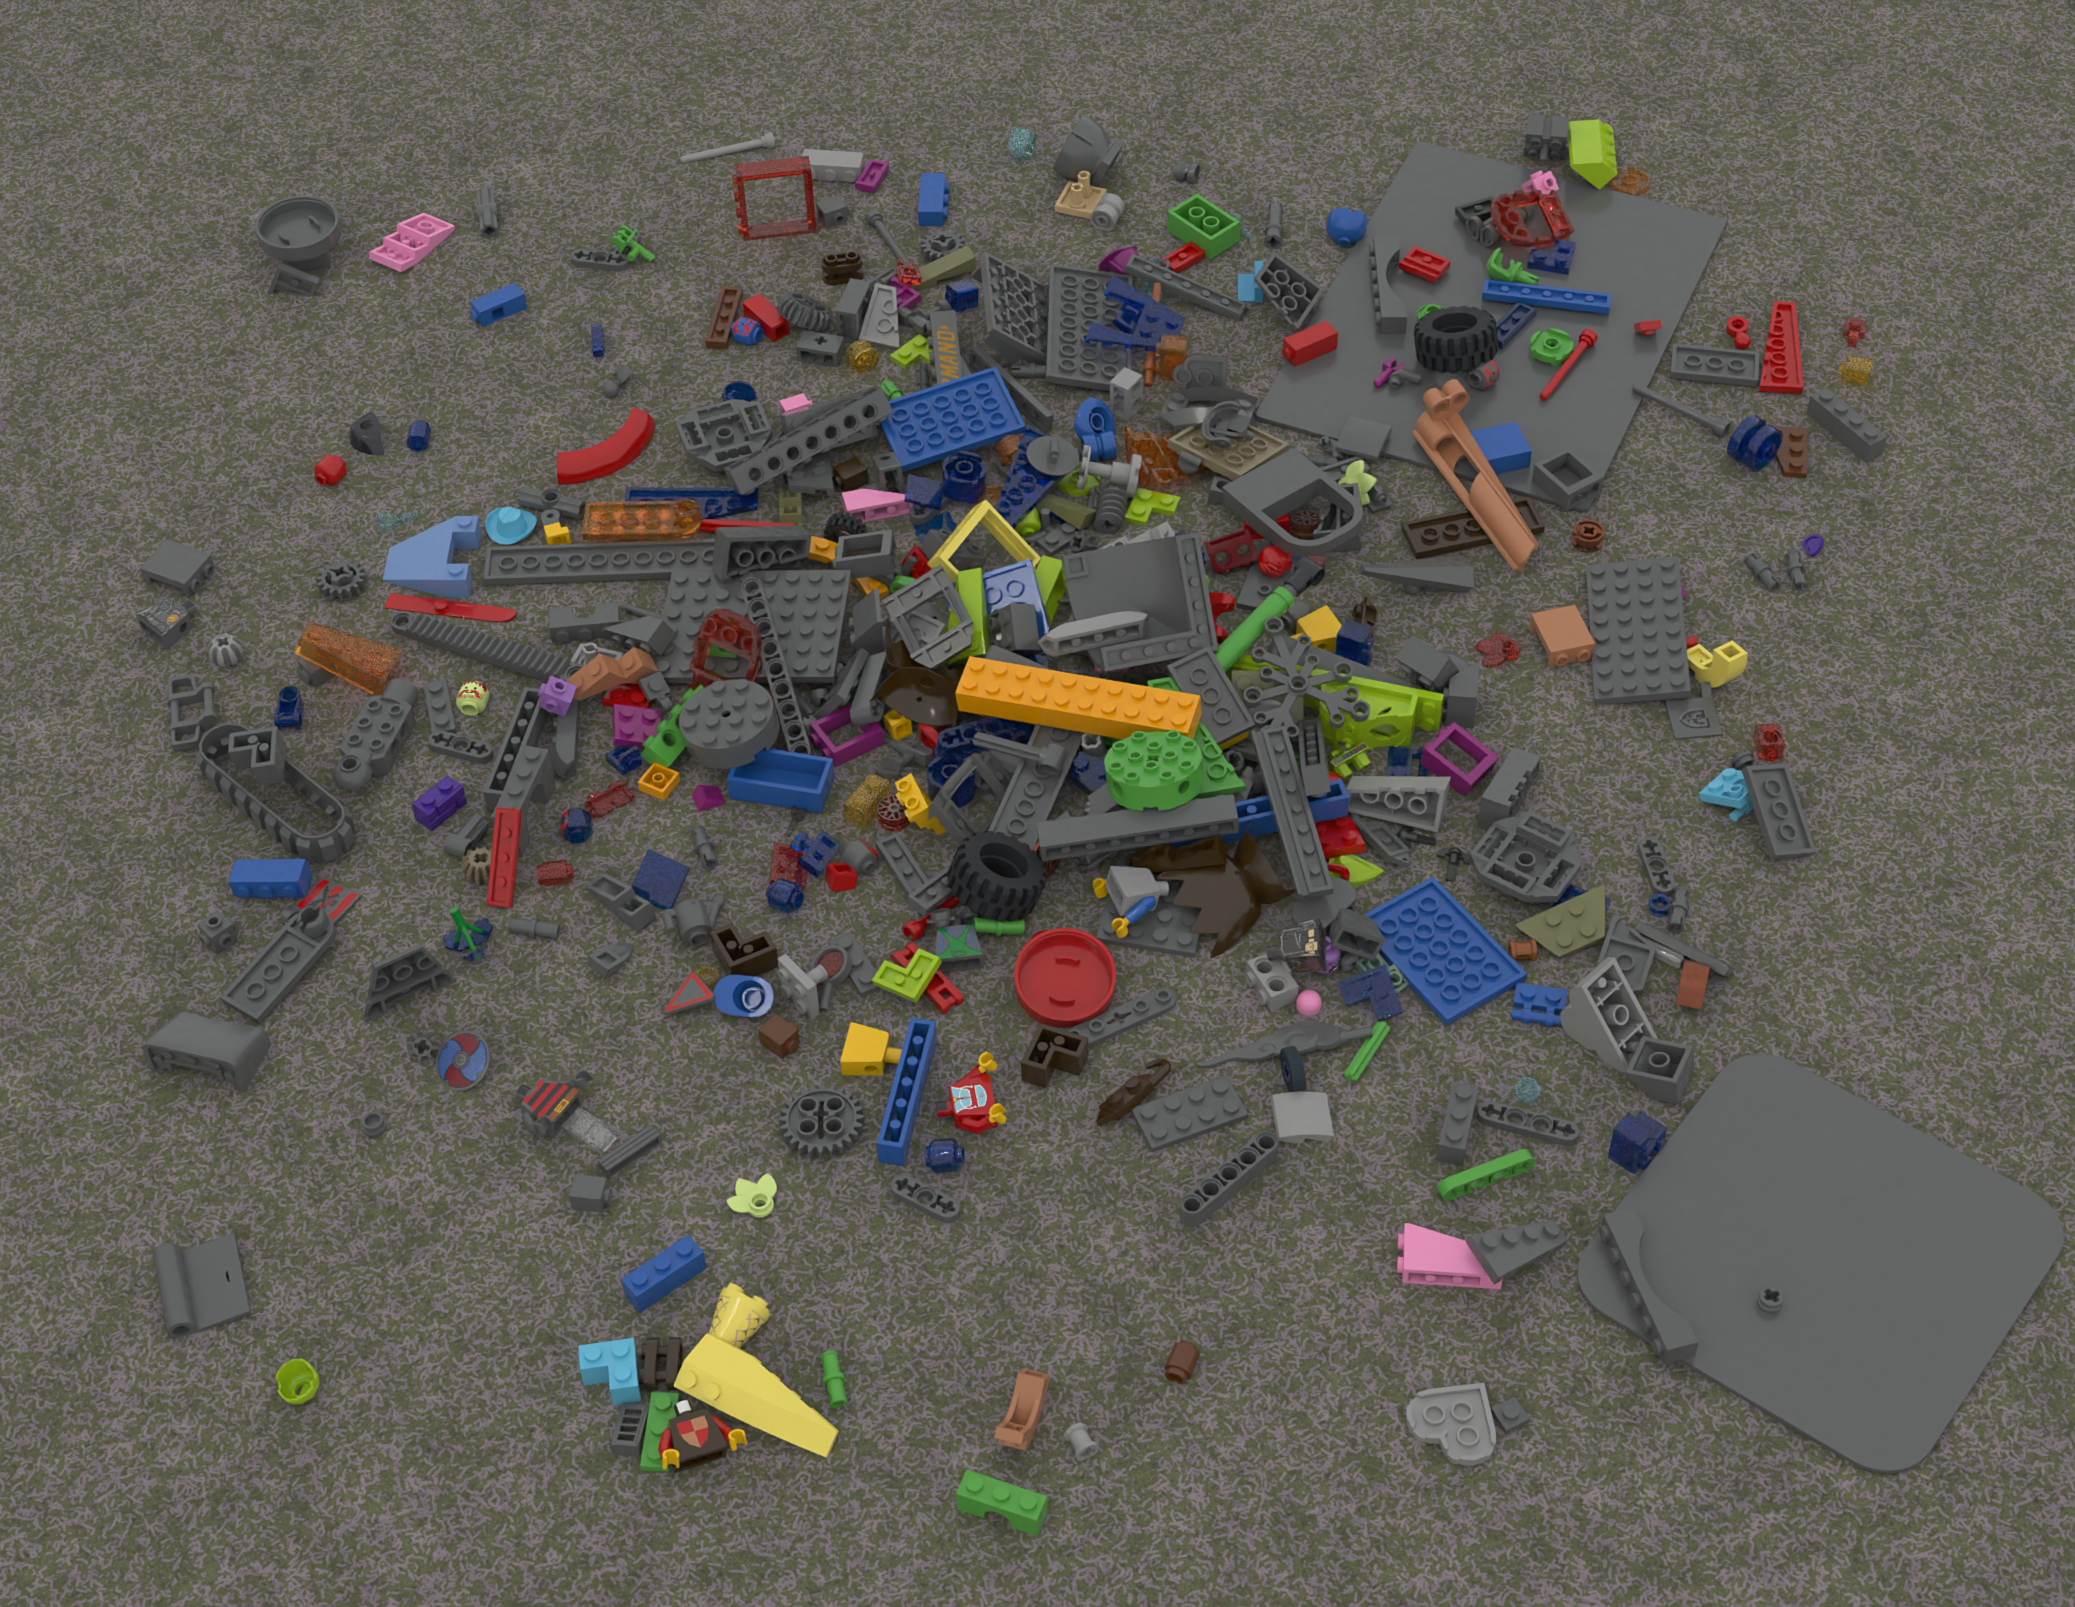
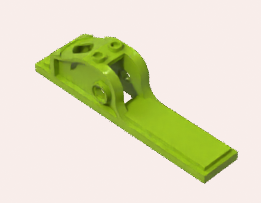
M1244 654L1226 672V675L1231 682V670H1261L1264 666H1270L1274 670L1283 669L1267 662L1255 663L1252 660V656ZM1296 665V670H1302L1303 666ZM1315 669L1312 670L1309 678L1331 671ZM1352 676V679L1346 683L1334 681L1314 687L1331 694L1345 690L1348 686H1354L1359 691L1357 700L1366 701L1370 706L1369 717L1363 722L1355 721L1349 713L1339 709L1345 717L1344 725L1341 728H1333L1330 725V714L1326 704L1310 696H1303V706L1314 708L1319 715L1318 718H1321L1327 744L1332 746V743L1337 740L1343 744L1349 742L1352 746L1351 749L1365 742L1368 746L1367 750L1394 745L1395 747L1410 746L1415 727L1425 731H1439L1444 694ZM1352 692L1348 693L1349 696L1355 695ZM1338 718L1333 719L1335 722L1341 721Z

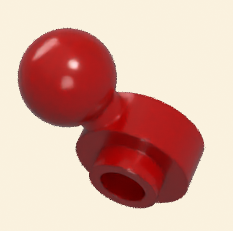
M1734 316L1727 321L1726 332L1734 337L1733 343L1737 349L1745 350L1751 343V339L1747 335L1749 323L1743 317Z

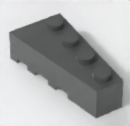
M1516 747L1512 749L1509 755H1505L1501 768L1496 772L1495 777L1481 797V804L1475 816L1479 819L1478 828L1488 831L1494 822L1517 815L1539 772L1540 755Z

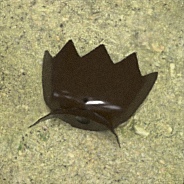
M887 618L884 643L888 666L892 674L878 688L869 703L880 695L887 706L905 718L925 725L942 726L952 724L954 736L958 710L955 692L967 663L948 670L945 663L936 669H930L914 661L903 639L892 643L890 621ZM921 697L922 701L917 702L916 698Z
M1247 829L1239 840L1234 859L1227 854L1226 864L1162 871L1157 877V880L1184 881L1173 902L1174 906L1202 908L1190 931L1191 933H1219L1210 958L1224 953L1253 926L1261 915L1262 904H1273L1295 893V889H1284L1272 866Z

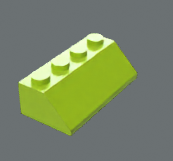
M1599 119L1568 122L1570 167L1600 190L1617 175L1614 131L1609 124H1604Z

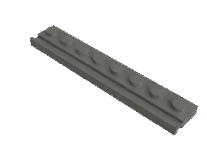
M1286 726L1262 729L1261 732L1251 731V740L1297 899L1299 900L1305 896L1311 898L1333 894L1334 887Z

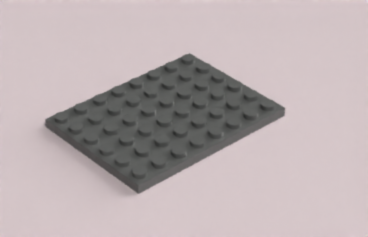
M851 570L748 571L747 574L729 576V579L722 581L713 571L672 572L662 620L667 623L676 635L662 655L655 654L654 657L658 672L661 671L666 683H714L715 681L746 679L755 683H769L757 643L753 649L743 647L738 657L727 658L701 655L696 641L715 607L744 618L747 621L750 634L754 635L741 591L742 582L749 577L759 579L767 594L793 683H835L852 582ZM758 589L752 590L749 594L756 593ZM764 609L758 610L755 614L762 613ZM770 629L764 630L761 634H767ZM770 650L767 655L775 653L776 650ZM782 670L775 671L773 675H779Z

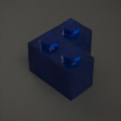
M1346 619L1337 633L1336 651L1334 654L1369 667L1373 657L1370 654L1374 643V638H1371L1372 627Z
M1642 1111L1636 1116L1628 1112L1613 1129L1608 1158L1634 1175L1640 1168L1645 1170L1652 1160L1653 1153L1655 1151L1659 1153L1667 1143V1139H1665L1667 1127Z

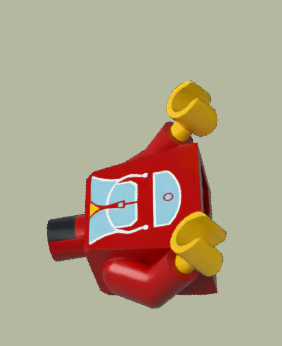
M989 1052L982 1053L978 1060L980 1065H976L967 1075L949 1086L950 1100L935 1103L938 1118L953 1116L956 1129L962 1128L964 1131L977 1135L990 1128H997L998 1124L1006 1122V1116L1003 1114L1006 1112V1109L999 1103L995 1104L990 1076L986 1074V1070L992 1072L997 1068V1063L992 1060L994 1058Z

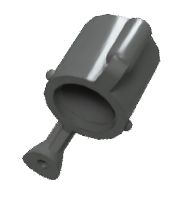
M725 895L714 896L707 907L699 899H689L679 903L674 909H666L662 915L666 931L672 933L676 930L673 920L675 919L681 939L685 944L692 946L705 944L711 938L710 932L714 930L719 910L725 904Z

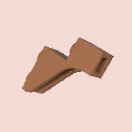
M633 647L618 660L599 654L565 681L577 686L573 698L575 700H583L619 684H638L640 679L657 673L658 670L649 653Z

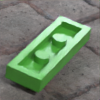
M651 1392L640 1463L641 1471L669 1472L670 1464L667 1465V1469H662V1459L658 1453V1446L662 1432L668 1427L669 1420L677 1417L673 1407L680 1401L679 1393Z

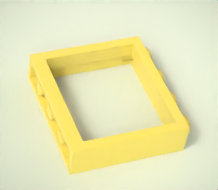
M985 499L971 509L927 563L932 569L941 564L951 582L955 583L959 571L948 559L979 521L1018 562L1031 559L1035 569V565L1041 557Z

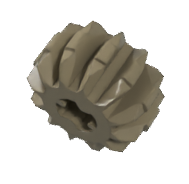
M476 845L475 851L468 850L467 856L462 857L463 875L467 877L470 884L475 882L478 887L482 884V881H485L487 885L489 883L492 849L487 845L483 849Z

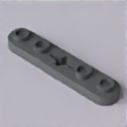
M1156 989L1066 1031L1088 1037V1048L1170 1012L1176 1006V996L1170 989ZM1115 1017L1123 1019V1024L1115 1022Z

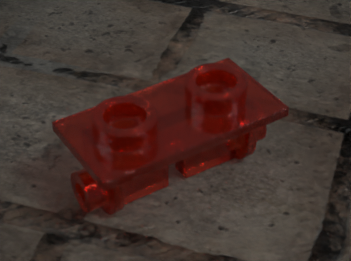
M626 779L622 782L617 780L601 793L599 791L593 792L587 797L584 809L591 808L589 810L590 816L592 818L598 817L599 819L613 811L610 802L613 801L616 808L631 802L635 794L631 788L627 790L629 780Z

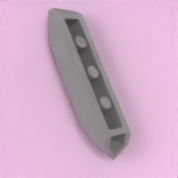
M1123 611L1073 621L1054 628L1038 641V644L1045 654L1055 657L1143 638L1146 634L1151 617L1145 613Z

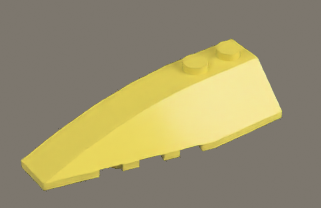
M706 1333L684 1360L674 1387L760 1430L827 1457L839 1431L814 1408L806 1405L797 1393L788 1389L780 1381L779 1377L774 1373H770L762 1366V1362L755 1356Z

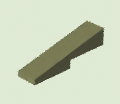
M967 245L898 279L915 291L937 286L938 280L975 271V256Z
M1020 483L1008 487L1006 491L1022 503L1036 508L1039 514H1041L1043 508H1048L1051 512L1079 530L1091 526L1097 512L1095 509Z

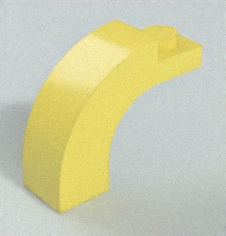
M1734 641L1713 649V655L1700 644L1687 649L1688 667L1695 672V678L1699 682H1710L1712 688L1721 686L1739 677L1744 672L1747 664L1748 653Z

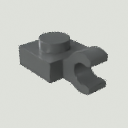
M661 671L638 681L647 702L655 701L661 714L669 712L673 708L671 701L666 697L671 691Z

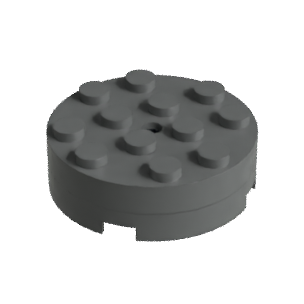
M746 679L715 681L712 685L697 692L685 703L679 718L680 730L691 757L695 756L704 766L717 769L735 768L754 761L755 754L763 748L768 751L777 739L780 727L779 719L768 691L761 685Z

